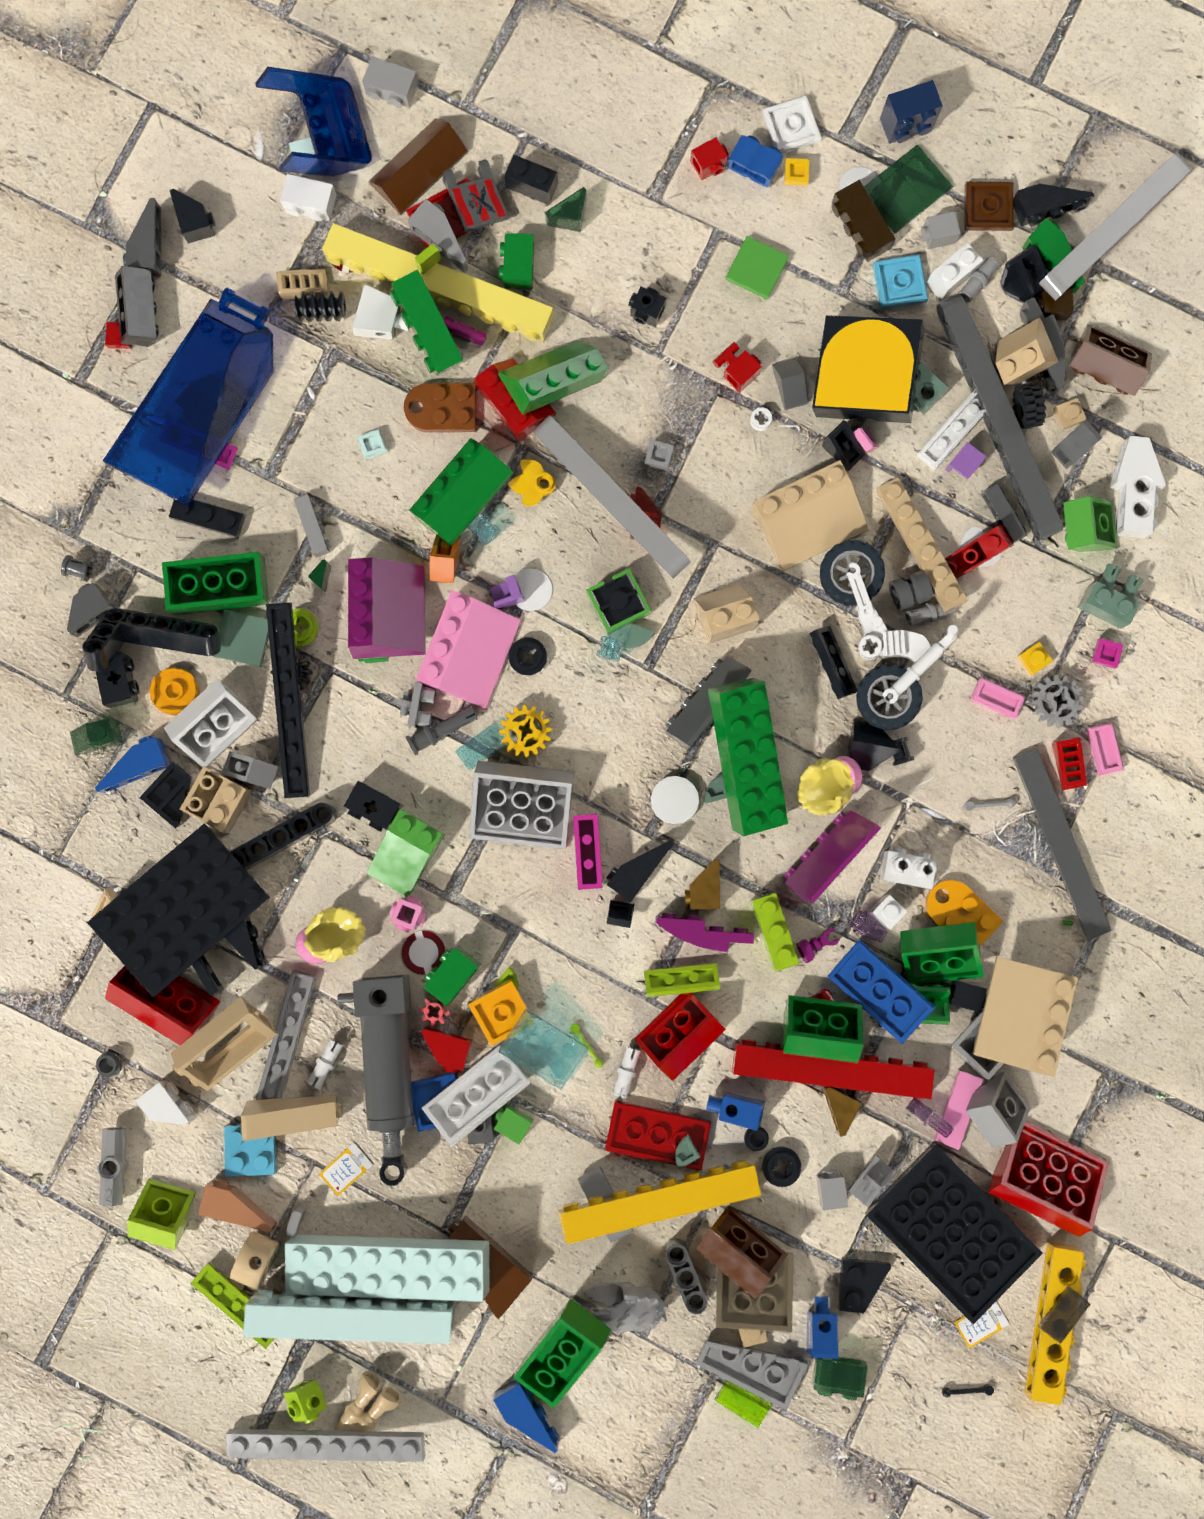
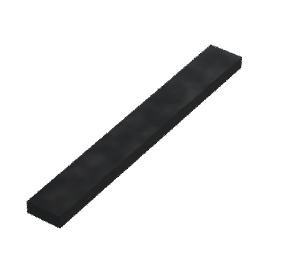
M292 602L266 604L284 798L309 797L310 788Z

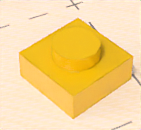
M786 158L784 185L808 186L809 159Z
M1040 642L1017 656L1031 676L1053 662Z

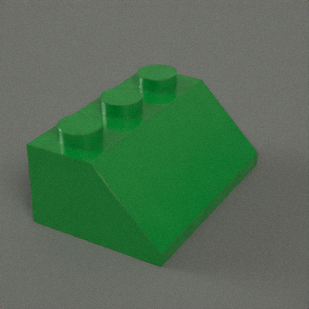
M975 922L900 931L901 955L910 984H926L984 977Z

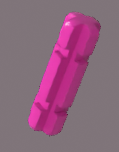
M450 317L443 319L449 333L452 331L453 335L469 342L473 340V343L478 346H482L485 343L487 336L485 332L480 330L476 332L475 328L459 321L455 323V320Z

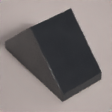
M845 420L826 437L822 445L836 461L841 460L847 471L865 455Z

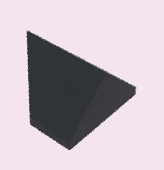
M853 720L847 757L854 759L859 764L861 770L870 771L902 750L884 730L874 727L865 721Z

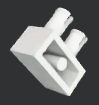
M892 847V851H884L880 874L881 881L924 889L933 888L937 860L930 859L931 854L916 852V856L906 854V849Z

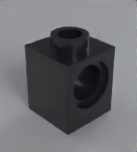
M953 980L951 994L948 998L949 1004L980 1013L985 1005L987 989Z

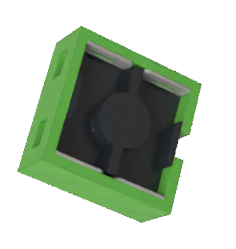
M630 568L612 576V581L606 584L602 581L586 589V594L607 635L651 614V609Z

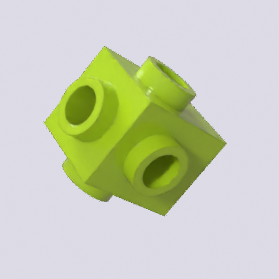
M316 1379L303 1380L283 1393L288 1404V1413L294 1422L305 1421L306 1424L318 1419L320 1417L319 1413L327 1408L324 1401L325 1395L322 1389L319 1388Z

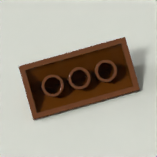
M435 118L368 182L402 215L444 176L443 171L451 169L468 153V150L449 122Z

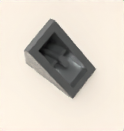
M791 359L772 364L784 410L807 405L805 373L797 360Z

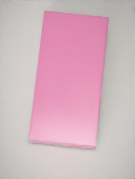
M981 677L970 700L1014 720L1018 716L1025 696Z
M1109 723L1087 728L1086 731L1098 776L1124 770L1113 724Z

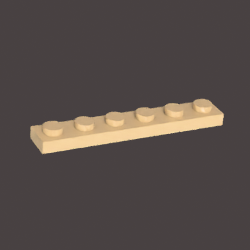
M899 477L877 487L876 492L918 567L926 573L933 593L944 613L965 604L968 601L967 597Z

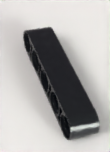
M318 803L230 852L234 857L240 855L243 859L242 866L249 870L331 825L337 818L336 809L330 804ZM326 807L329 810V817L321 821L319 811ZM305 819L308 823V828L305 832L301 833L297 828V824L300 820ZM280 831L286 834V840L283 844H278L276 841V835ZM258 843H262L265 848L261 856H257L254 851Z

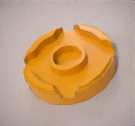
M177 667L162 670L161 673L154 677L149 689L151 701L156 708L165 714L173 716L178 715L200 693L195 677L185 669Z

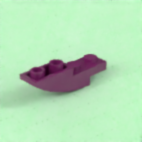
M661 913V917H655V922L664 930L687 943L701 948L728 952L729 942L754 944V934L748 933V928L734 927L733 932H724V927L709 926V930H705V921L700 920V915L685 914V919H676V914Z

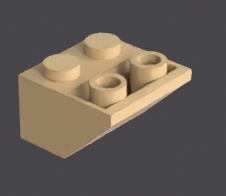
M203 766L180 810L223 833H230L253 791Z

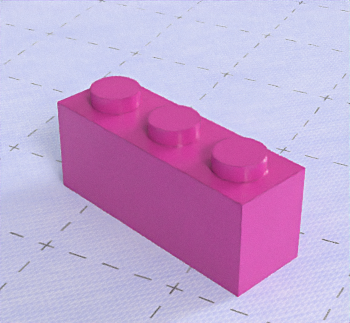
M598 814L573 816L578 890L603 888Z

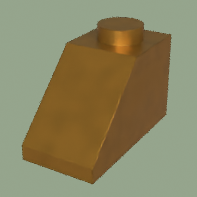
M719 859L712 860L689 884V889L685 890V904H689V909H720Z

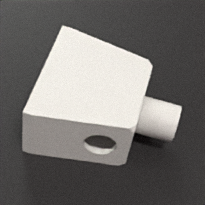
M364 284L352 327L354 335L390 340L393 339L396 328L409 331V329L406 328L402 320V315L400 314L401 306L396 307L391 296Z

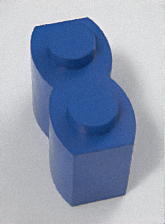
M741 135L728 159L727 167L769 188L782 164L783 155L776 147L761 145L754 136Z

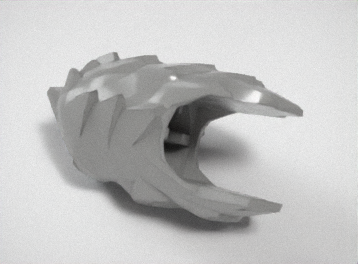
M605 1282L593 1285V1287L585 1290V1295L590 1296L591 1300L603 1302L613 1307L593 1313L596 1318L612 1329L611 1332L619 1334L633 1330L643 1331L648 1328H656L660 1321L667 1322L665 1311L668 1305L650 1286L636 1287L630 1282Z

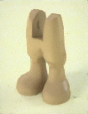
M365 1371L359 1380L360 1392L357 1398L345 1407V1412L338 1421L334 1431H346L347 1427L354 1431L374 1430L378 1418L385 1411L393 1410L399 1406L402 1401L400 1394L392 1387L386 1386L382 1389L370 1410L364 1412L366 1405L375 1397L382 1386L381 1380L376 1374Z

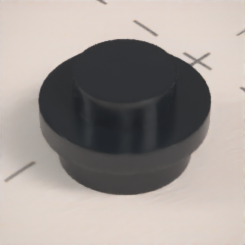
M761 1126L757 1131L747 1129L744 1134V1142L750 1150L761 1151L768 1145L769 1136L767 1131Z

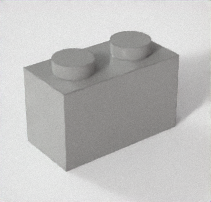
M373 56L362 81L365 93L375 100L383 99L396 107L404 106L406 108H410L419 84L416 71Z

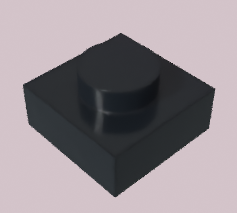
M610 900L606 924L630 928L634 904Z

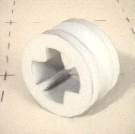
M763 407L755 409L750 419L752 427L758 431L768 429L772 422L771 412ZM759 414H764V418L768 419V422L764 421L763 425H759L758 420H755V416L758 418Z

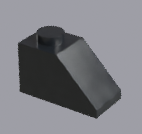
M176 189L169 190L181 233L187 243L215 236L213 227L216 226V222L212 212H207L202 203Z

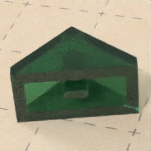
M582 187L545 212L546 224L550 227L581 232L587 203V190L585 187Z

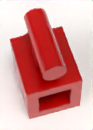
M732 342L712 362L717 368H720L724 363L728 365L724 371L723 378L740 394L760 375L762 366L758 357L754 354L750 355L746 350L736 357L734 354L739 350V346Z

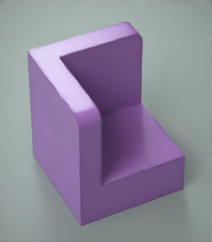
M967 442L945 470L949 473L953 468L965 479H969L986 456Z
M515 575L506 577L505 583L490 588L494 600L493 604L496 609L503 610L525 602Z

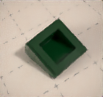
M324 559L308 575V578L324 592L327 590L331 570L330 564Z

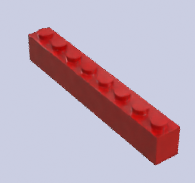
M741 1039V1043L735 1042L732 1063L733 1075L932 1100L935 1069L928 1067V1062L913 1060L912 1065L904 1064L903 1059L888 1057V1061L878 1060L879 1056L864 1054V1058H859L858 1063L783 1053V1048H780L781 1044L766 1042L765 1046L756 1045V1041L750 1039Z

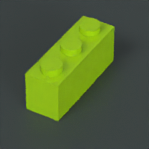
M776 893L750 900L772 969L777 972L798 965L799 961Z

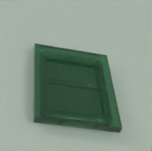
M916 145L864 186L888 227L896 234L950 191L953 185L922 149Z

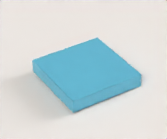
M920 254L873 262L872 267L880 310L927 303L928 295Z

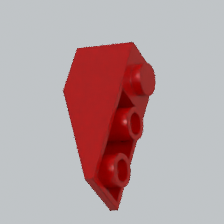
M999 525L944 559L955 578L958 579L1011 548L1014 544L1004 527Z

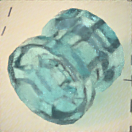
M602 636L600 640L602 644L601 649L597 651L596 655L609 661L619 662L621 658L619 652L624 647V642Z

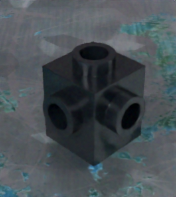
M640 286L638 293H633L628 304L631 307L630 316L640 324L647 323L656 327L666 308L667 298L660 295L653 288L647 287L646 289Z

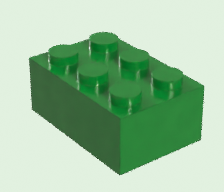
M788 995L784 1011L783 1053L858 1063L863 1048V1009L861 1004Z

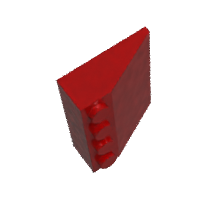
M1025 1121L1018 1142L1005 1146L994 1170L988 1192L1080 1237L1093 1230L1109 1162Z

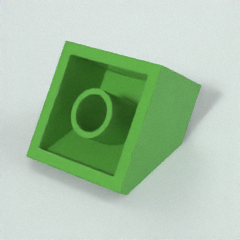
M1087 496L1063 502V520L1066 523L1065 542L1068 550L1087 552L1118 549L1113 501Z

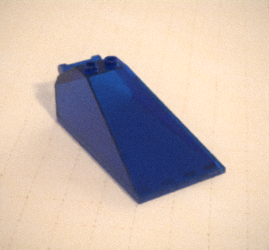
M228 287L223 290L219 302L210 298L104 457L103 462L170 498L189 506L274 373L273 334L268 327L264 326L269 318L270 309L265 306L260 307L236 295L235 291ZM233 303L257 317L255 320H252L229 308V305Z

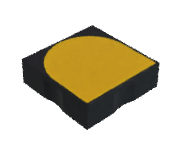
M826 315L812 405L815 416L817 418L849 420L867 418L881 422L911 423L916 394L915 378L920 364L925 331L923 320Z

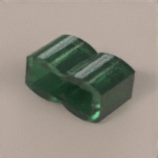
M815 1358L812 1378L813 1390H816L819 1395L827 1397L832 1396V1393L842 1394V1397L847 1400H857V1397H864L868 1366L865 1361L854 1358Z

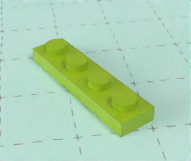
M208 1262L191 1284L244 1330L245 1305L250 1300V1297L213 1264ZM252 1337L265 1349L275 1339Z

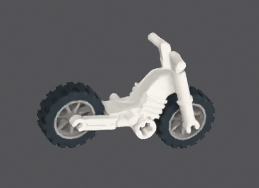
M846 540L843 543L834 545L825 554L820 566V582L826 595L833 599L834 602L844 606H856L858 619L864 630V637L861 639L858 647V653L862 659L872 661L878 656H883V659L902 657L914 663L910 668H902L898 665H882L874 668L863 677L857 689V707L861 716L874 727L882 730H896L909 724L919 713L923 701L922 688L918 682L920 676L956 640L958 628L955 625L949 626L942 639L938 643L935 642L932 646L921 634L906 630L888 631L882 618H880L870 602L879 593L885 578L884 561L880 557V553L872 548L870 544H865L860 540ZM849 556L860 557V560L857 564L851 563ZM843 558H846L847 569L837 565ZM865 560L870 570L860 571V565ZM834 569L844 572L846 575L835 580ZM870 574V579L865 584L861 575ZM846 580L848 590L841 588L838 584ZM870 642L871 646L876 645L873 654H870L867 650L863 651L866 643ZM886 680H895L896 682L888 688ZM881 681L885 689L883 693L873 689ZM871 693L881 696L882 700L872 705ZM908 698L904 709L896 702L897 699ZM882 703H886L884 715L875 709V707ZM894 705L900 713L889 716V708Z

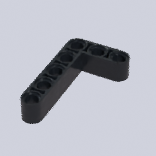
M121 608L107 610L82 646L87 667L95 672L103 671L111 664L124 642L202 656H214L221 651L218 629L213 624Z

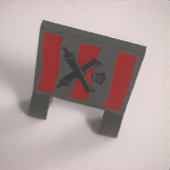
M486 159L478 162L477 171L481 179L457 185L453 170L443 171V183L450 194L465 232L509 220L508 213L493 179L489 162Z

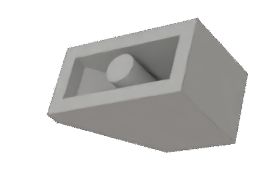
M229 751L222 774L271 789L272 783L276 779L278 766Z

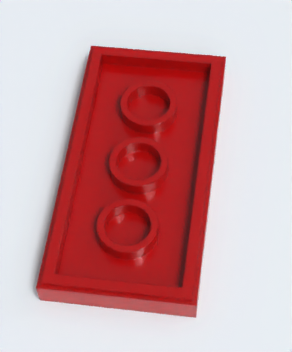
M615 1100L605 1151L677 1166L675 1158L677 1145L688 1134L700 1154V1158L684 1167L702 1171L711 1121Z

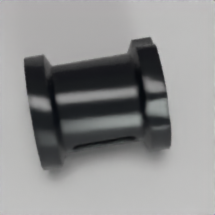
M908 737L893 740L902 749L893 755V766L913 761L914 756L910 755L907 745Z

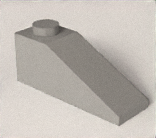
M425 199L408 219L410 230L427 244H434L441 255L466 273L468 270L466 259L444 214V209L436 202L432 204Z

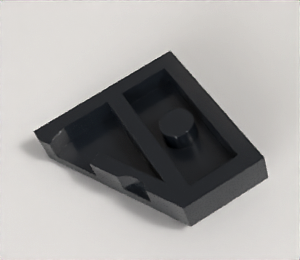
M172 761L140 796V799L176 829L181 821L183 811L180 808L188 795L192 776L176 762Z
M841 1258L838 1310L865 1313L888 1274L891 1264L882 1261Z

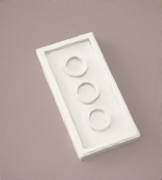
M499 1045L423 1106L422 1110L449 1145L453 1147L529 1085L530 1081Z

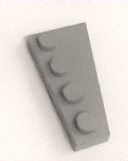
M707 1338L695 1361L696 1365L784 1410H787L808 1366V1362L805 1360L747 1347L743 1348V1346Z

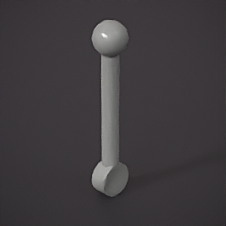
M1009 798L1007 801L983 803L967 801L964 807L968 811L974 808L1008 806L1012 808L1016 805V801L1013 798Z

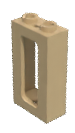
M241 996L170 1053L174 1061L173 1068L180 1076L185 1075L194 1086H201L206 1091H209L278 1034L271 1020ZM243 1021L249 1024L202 1062L196 1060Z

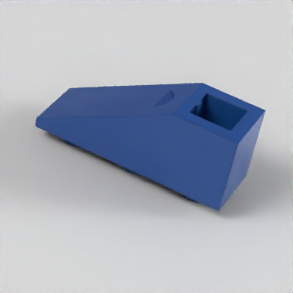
M516 1380L497 1390L493 1401L505 1422L553 1453L558 1452L559 1434L554 1426L550 1427L547 1423V1414L541 1404H536L533 1399L534 1393Z

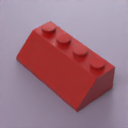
M125 966L109 981L104 998L178 1045L183 1044L210 1021L221 1002L181 976L177 977L153 998Z

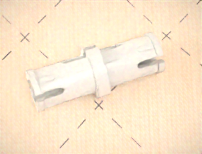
M329 1039L322 1056L318 1057L315 1061L317 1065L306 1082L312 1086L318 1077L314 1086L316 1089H321L329 1071H332L335 1067L333 1063L344 1047V1044L339 1041L335 1049L332 1050L337 1041L336 1039Z
M630 1046L625 1048L626 1051L621 1067L617 1069L619 1074L612 1092L613 1095L617 1097L620 1095L621 1098L625 1099L628 1097L632 1078L636 1076L635 1068L641 1050L636 1048L633 1050Z

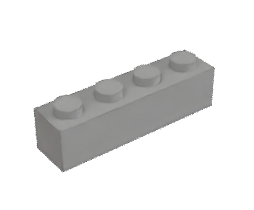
M308 494L294 499L313 555L317 558L330 553L329 548L331 546L328 539L325 540L324 534L326 532L323 525L320 526L319 520L321 518L318 511L315 512L314 507L316 504L314 499L310 498Z

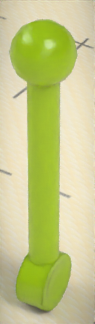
M572 1024L570 1027L571 1032L576 1033L594 1059V1065L597 1068L603 1067L604 1061L597 1057L580 1032V1026Z

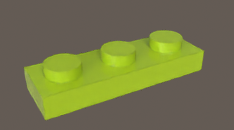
M717 963L644 971L647 997L720 990Z

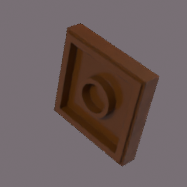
M966 182L964 185L965 230L1012 231L1014 228L1013 182Z

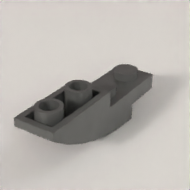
M1035 297L1025 301L1020 308V317L1025 325L1037 318H1041L1058 362L1040 373L1043 378L1044 388L1054 397L1063 389L1065 381L1066 359L1063 339L1054 314L1045 318Z

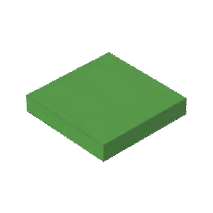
M746 236L725 280L768 300L789 255Z

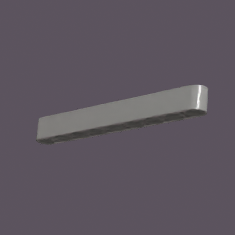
M1178 152L1172 155L1050 271L1039 284L1056 301L1193 168Z
M550 415L532 431L673 579L691 563L690 559Z

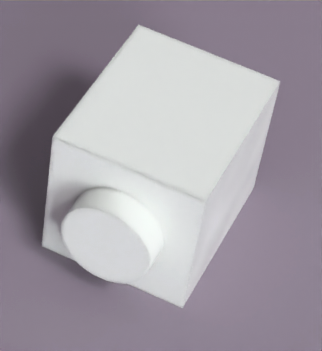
M883 895L868 913L885 929L891 930L907 911L891 895Z

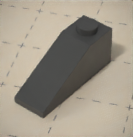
M155 198L149 199L126 243L123 264L128 267L151 270V276H161L162 208Z

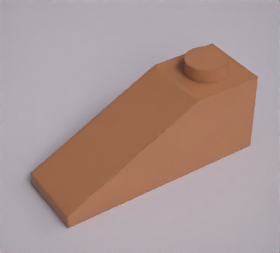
M216 1178L205 1185L198 1215L269 1233L276 1228L277 1222L236 1186L229 1185V1181Z

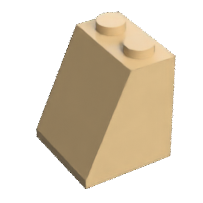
M740 584L694 598L708 644L752 631L759 622L752 596Z

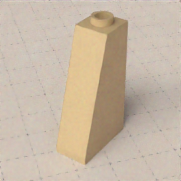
M337 1095L247 1101L241 1114L242 1141L337 1126L338 1118H342L343 1115L342 1102L338 1103Z

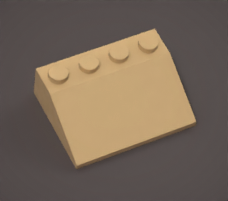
M841 460L754 501L751 507L782 571L790 569L831 549L836 544L843 543V541L850 540L869 530L852 482Z
M996 957L973 1055L1055 1077L1078 978Z

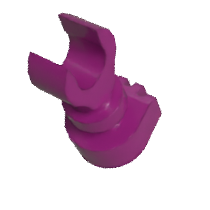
M826 929L820 937L811 938L810 942L804 939L796 943L803 962L808 963L815 958L813 951L819 952L822 950L821 947L826 945L833 946L839 943L840 939L833 940L832 942L827 939V935L835 929Z

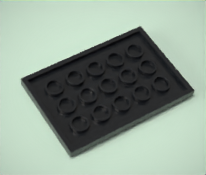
M204 823L86 923L154 998L265 903L270 896Z
M935 1143L865 1212L866 1216L973 1325L1043 1254Z

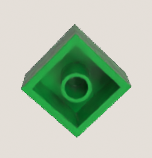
M460 946L454 949L452 947L448 948L439 959L443 962L440 967L432 968L424 978L427 983L423 988L446 1006L452 1003L482 965Z

